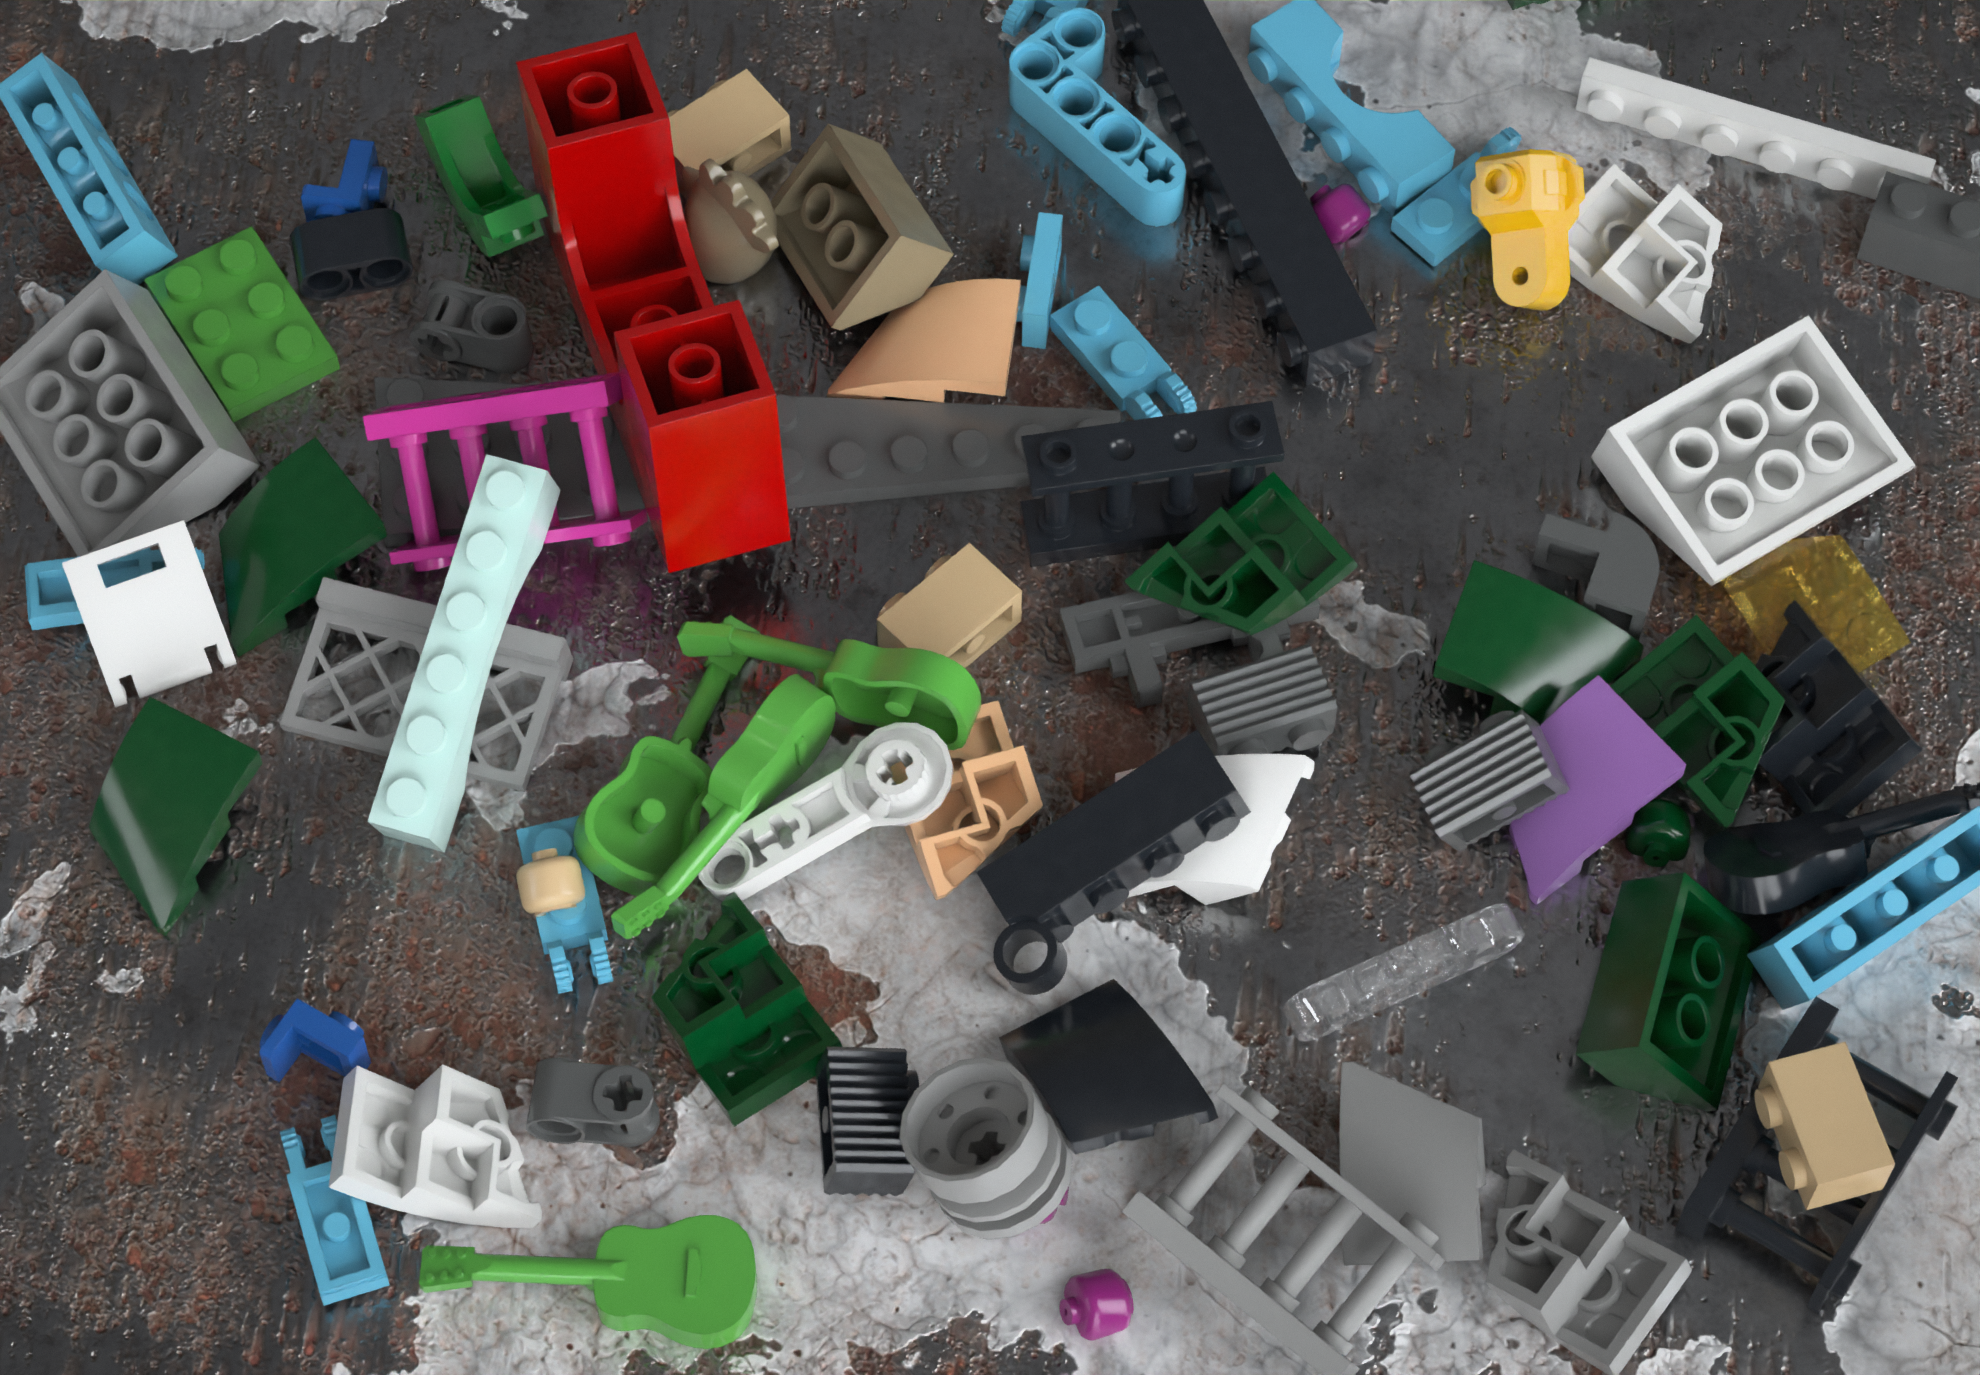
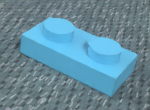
M1039 212L1035 236L1024 235L1020 271H1027L1029 275L1027 286L1021 285L1016 320V322H1022L1023 347L1046 349L1062 249L1063 215Z

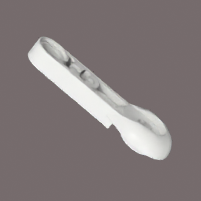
M895 722L874 730L857 745L841 768L744 822L698 874L699 879L713 896L721 901L733 892L741 900H744L871 827L907 826L926 819L941 806L951 789L953 764L947 745L934 730L918 723ZM901 761L906 767L905 771L908 779L903 783L896 784L892 779L893 775L890 767ZM788 826L793 831L792 839L794 844L784 849L778 843L780 841L778 831ZM754 842L762 849L760 852L767 859L763 864H760L758 858L748 848ZM739 855L744 858L745 868L739 879L730 884L715 882V868L724 857Z

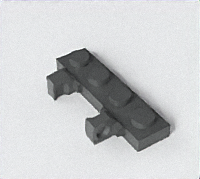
M1138 592L1060 608L1059 624L1075 674L1109 667L1113 679L1127 676L1137 708L1162 702V681L1156 665L1167 663V653L1231 639L1233 647L1248 644L1252 662L1284 652L1280 640L1290 638L1289 625L1319 619L1320 603L1316 599L1290 617L1253 635Z

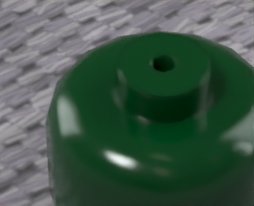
M1662 799L1651 800L1635 812L1632 824L1626 828L1625 846L1627 850L1634 855L1643 856L1644 862L1651 867H1662L1669 860L1680 861L1684 859L1688 854L1690 846L1691 823L1689 816L1679 805L1671 801Z

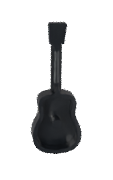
M1980 782L1977 785L1965 783L1964 786H1953L1954 789L1851 818L1835 811L1822 810L1786 821L1756 823L1726 829L1713 835L1704 843L1703 850L1708 889L1712 896L1728 909L1743 914L1758 915L1781 912L1798 906L1825 890L1857 883L1868 876L1867 859L1870 858L1871 848L1877 837L1951 817L1980 806Z

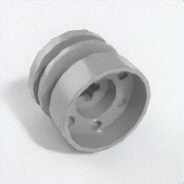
M982 1057L959 1060L934 1072L914 1091L902 1113L899 1138L908 1162L921 1181L930 1189L932 1197L940 1205L946 1217L963 1233L986 1240L1009 1238L1038 1226L1059 1206L1070 1185L1073 1158L1061 1131L1056 1127L1052 1117L1045 1111L1040 1098L1028 1079L1010 1063Z

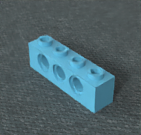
M40 53L0 83V99L96 267L102 271L106 269L139 285L144 279L152 276L178 257L76 79L43 53Z
M1980 806L1949 818L1870 871L1866 878L1849 885L1747 954L1782 1010L1812 1000L1980 886Z

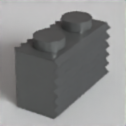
M1309 644L1189 682L1187 707L1197 730L1214 756L1271 754L1273 751L1280 752L1286 747H1293L1295 750L1302 751L1321 744L1334 732L1337 714L1336 699L1332 696L1331 688L1328 687L1322 669L1318 665L1316 656L1313 654L1312 646Z
M1523 710L1516 713L1513 711H1502L1488 717L1480 724L1479 734L1461 744L1448 742L1434 747L1424 756L1425 764L1409 772L1414 786L1419 793V798L1424 804V809L1429 815V820L1434 826V831L1440 839L1457 851L1466 849L1469 844L1477 843L1480 838L1488 837L1491 832L1499 831L1502 826L1510 825L1513 820L1522 818L1525 813L1533 812L1536 807L1544 806L1547 801L1555 800L1558 795L1566 794L1569 790L1568 784L1539 723Z

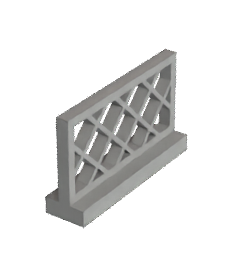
M323 577L315 599L319 610L286 703L280 726L284 731L388 757L397 730L382 738L366 734L358 717L391 699L402 716L404 706L398 696L410 690L416 671L391 684L378 659L401 646L416 650L421 657L437 605ZM506 623L491 666L492 670L502 673L493 678L489 674L482 697L484 698L492 693L506 719L473 736L470 753L473 752L478 762L468 761L467 778L522 792L526 791L561 681H567L574 659L565 638ZM331 629L357 635L365 650L332 669L323 655ZM366 638L382 642L371 647ZM320 662L325 672L315 677ZM372 663L385 688L351 706L338 680ZM521 677L543 682L537 702L514 715L510 712L498 690ZM332 684L345 709L322 722L301 717L307 697ZM352 721L357 731L342 728L341 726ZM530 721L526 736L524 737L519 726ZM513 730L522 746L515 770L510 771L488 765L479 748Z

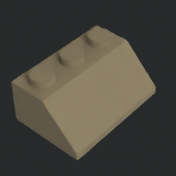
M827 124L770 201L776 214L777 240L831 328L843 330L919 300L954 255L881 143L831 124Z

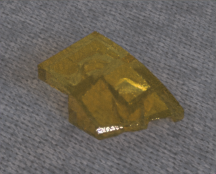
M1841 535L1793 538L1720 581L1762 651L1769 656L1787 625L1783 613L1794 600L1807 611L1859 672L1911 643L1879 590Z

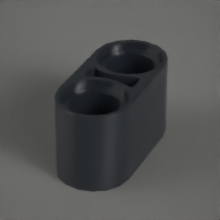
M376 208L312 220L299 225L290 234L289 241L299 291L304 297L311 300H332L392 288L407 281L413 272L403 218L400 213L392 209Z

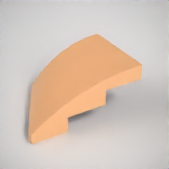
M1000 278L972 279L928 288L919 300L894 309L888 314L828 388L827 397L885 400V396L944 403L946 390L1005 396L1020 300L1021 280Z
M998 700L981 705L965 745L956 750H949L953 764L951 789L941 806L926 819L904 826L935 900L942 899L951 893L1043 807L1024 745L1013 747ZM901 761L890 767L893 775L892 779L896 784L903 783L908 779L905 771L906 767Z

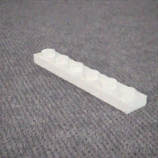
M1589 57L1582 76L1576 111L1592 115L1594 118L1604 122L1620 123L1647 131L1661 139L1677 140L1704 148L1718 156L1734 157L1761 165L1775 173H1788L1821 183L1832 190H1845L1875 200L1886 171L1928 184L1936 159Z

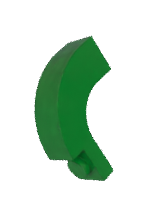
M467 94L414 115L429 156L450 201L467 232L486 256L492 257L545 235L539 220L547 217L548 214L540 193L525 189L512 172L496 139L480 96Z

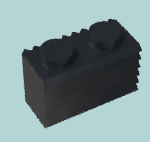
M826 1047L815 1068L823 1188L824 1193L827 1195L851 1193L856 1196L864 1193L868 1196L873 1194L898 1196L904 1193L916 1173L905 1156L899 1138L902 1113L914 1091L919 1087V1078L916 1070H908L906 1049Z

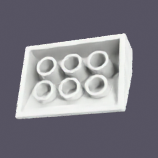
M1809 315L1608 428L1591 456L1625 507L1711 586L1911 471L1915 466Z

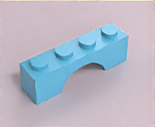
M1293 0L1251 25L1247 59L1254 76L1261 83H1269L1284 99L1285 106L1290 115L1297 122L1308 125L1320 138L1327 155L1336 163L1342 162L1357 178L1360 189L1371 202H1379L1394 217L1452 171L1455 149L1419 110L1401 113H1384L1370 110L1353 102L1340 90L1333 75L1340 65L1344 31L1315 0Z

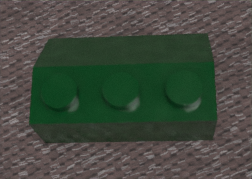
M1685 872L1622 881L1576 1055L1615 1086L1704 1111H1717L1754 965L1747 954L1760 945L1761 936Z

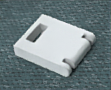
M184 520L62 563L115 708L127 704L125 688L119 681V679L131 675L138 696L141 699L213 673L204 650L207 647L216 645L218 658L224 668L237 664ZM158 545L166 567L105 588L98 565Z

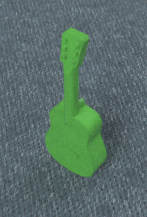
M733 616L725 617L721 622L733 624L736 629L760 634L758 630ZM736 653L733 656H706L703 663L706 670L671 740L656 736H646L640 739L623 759L617 778L602 787L581 812L573 832L574 847L582 863L601 880L619 890L639 896L652 886L657 885L665 872L700 833V814L703 808L701 803L708 794L709 778L712 769L701 758L696 756L693 751L728 681L732 682L748 657Z
M698 621L684 622L677 634L682 653L687 657L733 656L736 653L811 672L815 677V686L834 699L836 712L844 718L879 727L895 722L918 723L934 730L945 742L948 750H956L965 745L981 708V693L971 674L956 661L933 651L917 648H881L858 640L844 639L838 643L835 652L747 630L736 629L733 624Z
M799 674L790 675L770 693L743 734L725 752L711 772L708 794L701 803L709 814L710 822L665 872L656 886H652L611 915L615 932L625 939H630L633 936H638L645 927H650L655 919L663 917L669 909V905L685 891L744 822L767 810L771 803L785 789L796 782L808 770L825 747L834 727L836 705L830 695Z
M717 1215L688 1217L655 1229L640 1228L632 1225L612 1227L602 1236L595 1258L476 1253L475 1247L427 1245L422 1250L419 1276L420 1289L424 1293L473 1287V1281L582 1285L590 1290H594L599 1318L608 1328L616 1331L652 1330L679 1344L700 1349L722 1347L740 1337L752 1318L757 1297V1272L752 1242L747 1232L738 1223Z

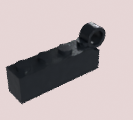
M1198 730L1187 735L976 872L1005 921L1009 924L996 940L993 957L998 971L1017 991L1028 995H1038L1053 989L1062 980L1067 968V953L1062 943L1071 936L1076 925L1095 913H1106L1117 908L1127 899L1129 891L1151 877L1158 878L1171 873L1181 865L1185 857L1184 855L1206 841L1214 842L1225 838L1238 827L1240 819L1251 813ZM1032 942H1044L1047 944L1046 959L1038 969L1030 973L1014 972L1015 956L1023 946Z

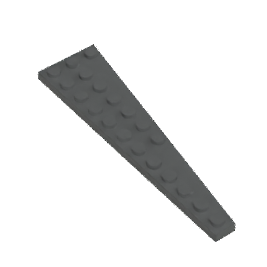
M374 377L376 410L384 406L534 385ZM776 395L788 509L1027 486L1030 484L1021 436L1122 422L1121 410ZM607 406L608 416L602 418L619 511L644 509L645 506L610 407ZM569 412L546 415L548 424L542 426L551 477L561 490L556 504L559 520L594 516L577 422L570 421ZM509 421L486 424L488 433L482 435L485 454L523 464L517 431H510ZM449 430L427 432L428 442L422 443L439 534L440 537L461 534L469 509V501L457 439H450ZM389 438L379 439L378 453L382 521L385 523L387 537L384 538L386 548L399 547L408 541H415L398 450L397 448L390 447Z

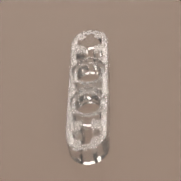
M1494 904L1310 985L1292 996L1285 1003L1282 1010L1298 1040L1303 1042L1313 1041L1507 954L1523 940L1525 933L1508 904Z

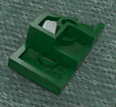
M316 437L295 450L264 476L244 497L219 532L231 644L233 651L238 657L287 628L285 614L317 595L323 577L337 580L335 568L387 537L385 523Z
M1273 471L1228 512L1222 507L1217 509L1175 548L1169 542L1166 543L1131 574L1125 582L1135 592L1253 635L1300 611L1342 581L1358 565Z
M1474 560L1437 658L1433 677L1494 696L1490 716L1502 711H1513L1516 713L1523 710L1541 725L1562 704L1596 676L1599 675L1609 684L1630 665L1632 667L1641 660L1645 646L1624 630L1575 601L1525 578Z
M1695 615L1610 685V687L1685 762L1686 768L1683 777L1677 780L1675 784L1710 818L1726 830L1735 819L1785 699L1743 652L1734 657L1705 623Z
M149 697L131 725L113 759L95 804L89 829L106 856L110 858L117 868L120 877L128 889L133 892L149 916L157 932L166 936L199 890L195 878L231 827L227 815L263 763L259 751Z
M733 892L722 901V915L703 940L697 938L693 940L684 952L680 966L674 972L667 975L651 998L690 1064L721 1110L735 1127L815 1077V1068L826 1047L843 1046L839 1038L808 1001L800 981L770 945L764 928L737 894Z

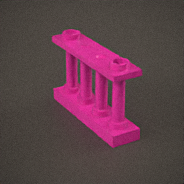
M616 372L384 406L364 415L363 422L367 441L389 438L390 447L397 448L415 538V541H408L389 552L391 565L413 562L415 572L430 571L450 566V557H453L460 534L440 537L422 445V443L428 442L427 432L449 430L450 439H457L470 506L486 457L482 438L483 434L488 433L486 424L509 421L510 431H517L523 464L547 470L551 475L542 426L548 424L546 415L569 412L571 422H577L594 516L559 520L556 505L544 544L592 537L594 547L611 546L630 541V532L646 523L648 515L646 508L619 511L602 418L608 416L607 406L623 399L620 373Z

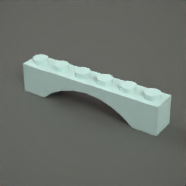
M486 454L367 821L384 836L445 853L465 790L475 725L492 662L517 595L542 550L561 491L547 470Z

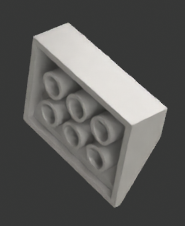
M106 269L0 366V431L77 556L89 554L183 520L186 523L220 504L261 466L149 291Z

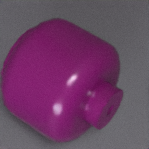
M1344 183L1334 189H1331L1326 184L1309 198L1314 204L1312 207L1332 244L1340 241L1344 243L1357 231L1370 223L1368 221L1371 216L1369 205L1350 184Z
M1099 1269L1072 1276L1066 1283L1064 1289L1065 1299H1062L1059 1305L1060 1314L1067 1326L1076 1324L1078 1332L1083 1338L1090 1341L1097 1340L1123 1331L1130 1325L1131 1316L1134 1311L1132 1293L1126 1281L1115 1271Z

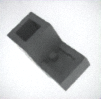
M1617 512L1613 513L1607 532L1593 528L1590 524L1578 518H1561L1546 513L1539 532L1532 565L1588 582L1582 606L1602 616L1639 641L1649 613L1660 569L1658 553L1652 539L1636 522Z

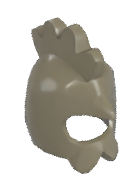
M710 158L700 164L699 170L688 166L684 167L682 177L687 197L683 214L704 279L712 283L733 284L754 276L769 261L774 249L779 246L776 214L767 194L757 182L746 174L739 171H724L719 164Z

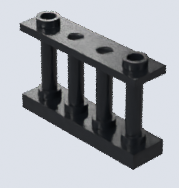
M1266 401L1021 436L1032 497L1045 495L1044 498L1020 501V517L1030 567L1159 549L1168 542L1172 547L1177 546L1217 509L1222 507L1228 512L1267 477L1265 466L1256 468V465L1284 461L1285 454L1273 402ZM1230 469L1229 472L1194 476L1196 473ZM1169 477V480L1132 485L1133 482ZM1107 486V489L1070 494V491Z
M1816 996L1776 1060L1837 1044L1840 1038L1830 1033L1839 1009ZM1850 1052L1865 1091L1916 1120L1899 1150L1888 1144L1895 1166L1883 1190L1873 1192L1867 1202L1854 1197L1821 1206L1823 1209L1852 1225L1835 1255L1742 1202L1740 1199L1743 1194L1734 1189L1744 1170L1754 1176L1760 1171L1787 1187L1779 1165L1780 1151L1773 1148L1775 1141L1766 1136L1770 1129H1766L1759 1118L1754 1095L1685 1203L1676 1230L1699 1243L1711 1223L1721 1229L1728 1224L1820 1279L1806 1306L1807 1308L1819 1314L1830 1294L1843 1300L1863 1264L1852 1259L1926 1135L1939 1141L1958 1108L1957 1105L1948 1101L1958 1077L1948 1071L1945 1072L1932 1096L1928 1097Z

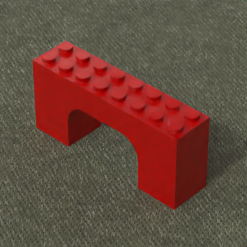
M633 32L516 62L536 191L540 193L548 214L542 220L597 374L620 373L623 399L609 407L668 573L790 541L776 393L740 300L714 305L698 264L683 214L677 184L669 116L637 33Z

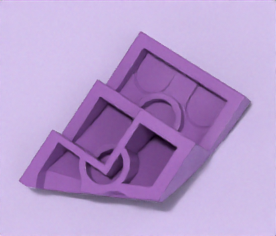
M1599 675L1576 692L1540 725L1568 784V792L1558 795L1555 800L1547 801L1544 806L1536 807L1531 813H1525L1522 818L1515 819L1510 824L1509 833L1514 849L1518 850L1527 879L1528 896L1535 905H1538L1580 873L1583 861L1629 827L1632 824L1635 812L1683 777L1686 768L1685 762Z

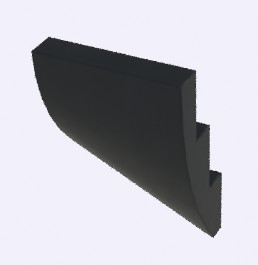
M1794 600L1783 613L1787 625L1770 656L1762 653L1755 665L1785 699L1759 764L1782 783L1804 814L1831 810L1846 816L1923 749L1807 611Z
M1115 979L999 1037L1007 1060L1033 1084L1045 1111L1052 1117L1056 1127L1063 1134L1068 1148L1074 1154L1104 1148L1118 1141H1134L1154 1136V1128L1159 1122L1194 1115L1199 1125L1218 1118L1214 1103L1182 1056L1148 1013Z

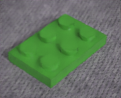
M252 226L144 279L147 290L233 423L340 369L335 351Z

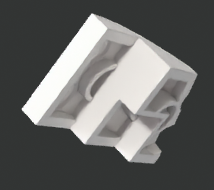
M1613 164L1585 194V199L1579 204V219L1568 231L1570 275L1586 288L1640 322L1691 344L1703 330L1704 324L1700 323L1705 294L1710 289L1714 272L1712 255L1718 249L1723 224L1679 184L1657 203L1617 165Z
M1235 754L1215 756L1251 813L1240 819L1238 827L1231 834L1218 841H1206L1184 855L1183 862L1174 871L1162 877L1149 878L1129 891L1128 897L1175 885L1204 905H1209L1258 892L1271 865L1272 852L1276 845L1282 841L1291 819L1285 813L1300 778H1311L1314 771V761L1306 755ZM1135 769L1115 773V782Z
M443 1064L415 1090L360 1066H356L343 1078L329 1188L397 1211L469 1225L533 1228L542 1220L540 1204L529 1202L518 1171L524 1162V1158L517 1139L509 1129V1115L499 1088Z

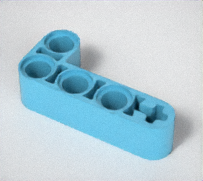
M1081 7L1070 8L1057 15L1022 41L1011 52L1008 80L1010 105L1022 118L1137 220L1145 225L1155 227L1166 226L1174 222L1182 213L1186 177L1185 164L1176 152L1095 82L1101 75L1104 67V21L1097 13L1090 9Z

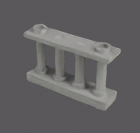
M1223 1083L1215 1094L1236 1111L1169 1196L1163 1192L1154 1202L1138 1190L1122 1212L1321 1375H1356L1360 1368L1346 1358V1355L1353 1348V1345L1348 1341L1416 1256L1435 1271L1439 1270L1445 1260L1432 1249L1439 1237L1408 1212L1405 1213L1399 1222L1298 1143L1272 1122L1279 1113V1110L1251 1087L1247 1086L1239 1096ZM1258 1128L1288 1152V1154L1221 1238L1215 1234L1209 1243L1206 1244L1187 1229L1195 1218L1190 1212ZM1311 1171L1341 1196L1273 1281L1267 1277L1259 1287L1239 1271L1247 1261L1242 1255L1306 1174ZM1364 1213L1392 1235L1394 1240L1330 1321L1326 1324L1321 1320L1312 1330L1292 1314L1300 1304L1295 1298L1361 1214Z

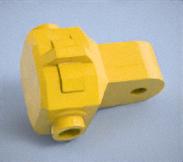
M1528 149L1482 156L1475 162L1476 177L1470 183L1472 214L1478 217V222L1491 234L1493 283L1496 293L1502 301L1511 306L1540 311L1552 309L1562 302L1570 286L1568 231L1579 219V204L1585 199L1583 168L1576 164V159L1570 154L1552 150Z

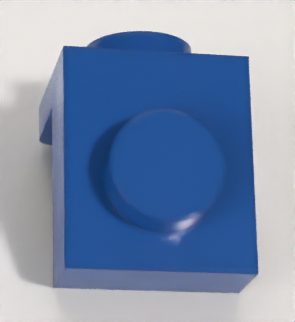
M350 140L338 188L310 184L303 186L301 200L306 222L373 209L375 202L382 203L384 201L388 184V172L386 167L379 166L374 141Z
M298 998L285 1015L279 1014L270 1021L260 1040L259 1054L266 1074L278 1082L283 1079L301 1053L344 1077L356 1066L367 1069L371 1064L363 1037L364 1032L357 1023L337 1011H331L327 1016Z

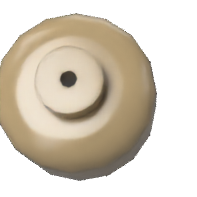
M556 848L532 853L533 861L524 864L517 870L516 879L522 906L527 913L535 914V917L544 916L546 913L555 910L577 907L576 904L585 897V887L578 860L573 856H558Z

